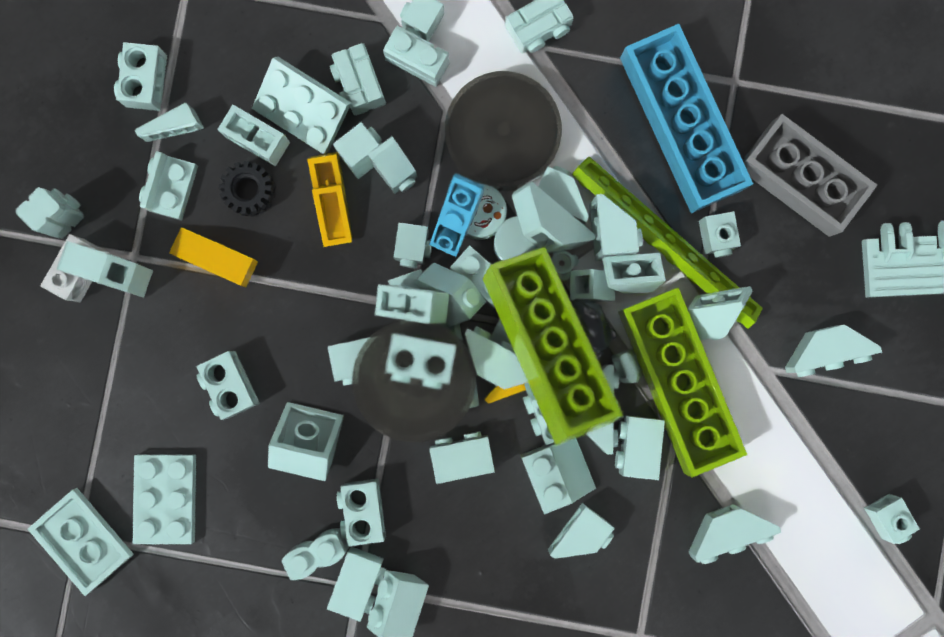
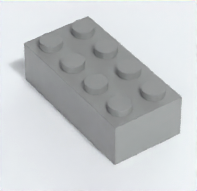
M783 114L769 124L743 159L751 179L829 237L844 231L877 187L876 183Z

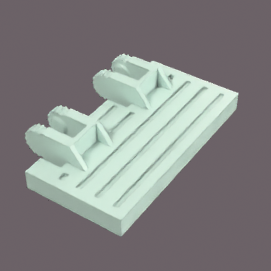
M944 221L938 224L939 249H937L936 236L913 237L912 226L909 222H903L899 226V249H895L894 227L891 223H883L881 227V251H879V238L862 240L866 298L944 294Z

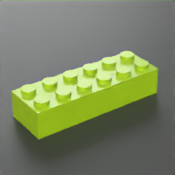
M542 247L489 265L482 279L556 446L610 425L623 416L546 248Z
M679 287L618 311L661 419L665 421V429L683 473L690 477H695L747 456L748 454Z

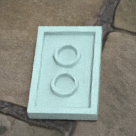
M277 56L272 58L252 109L322 154H326L332 146L351 102Z
M196 454L134 455L133 544H193L195 542Z
M78 488L72 489L28 528L29 532L84 596L90 594L134 555Z

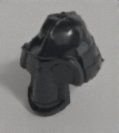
M576 298L570 302L600 363L603 350L618 335L614 329L609 327L610 324L606 320L601 305L588 299Z

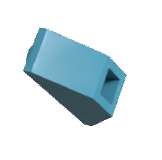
M455 173L432 235L430 246L455 257L457 256L483 197V185Z

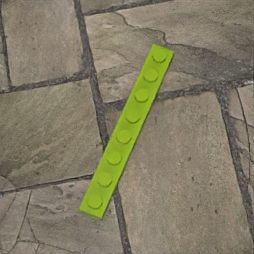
M590 156L571 174L582 187L590 190L595 196L603 194L636 220L637 229L641 228L644 241L654 246L665 256L670 264L678 267L692 283L697 284L707 294L739 288ZM749 297L736 321L749 329L756 323L763 308Z

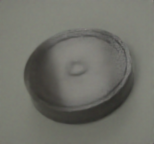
M511 71L486 73L468 82L453 98L445 120L446 146L457 170L465 178L478 184L494 187L498 191L517 190L531 181L535 182L544 174L547 166L550 167L562 136L560 113L550 93L534 79Z
M403 319L382 327L364 343L357 355L352 373L354 398L364 418L382 434L404 442L429 441L452 430L468 412L476 386L475 367L472 356L465 343L456 333L440 323L428 324ZM393 334L456 345L449 384L442 383L441 389L422 386L423 380L411 378L410 383L391 380L392 374L386 373ZM402 351L396 356L395 361L397 366L406 369L412 366L414 357L410 352ZM432 357L427 361L426 366L430 373L440 374L444 371L445 363L441 358Z

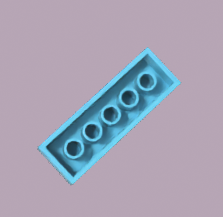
M680 24L626 46L620 60L690 212L694 213L753 185Z

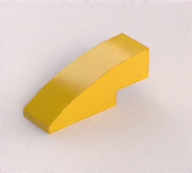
M335 152L310 156L307 161L313 185L312 193L323 247L351 243L352 233L339 154Z
M182 227L169 252L180 259L243 287H247L258 263L253 258Z

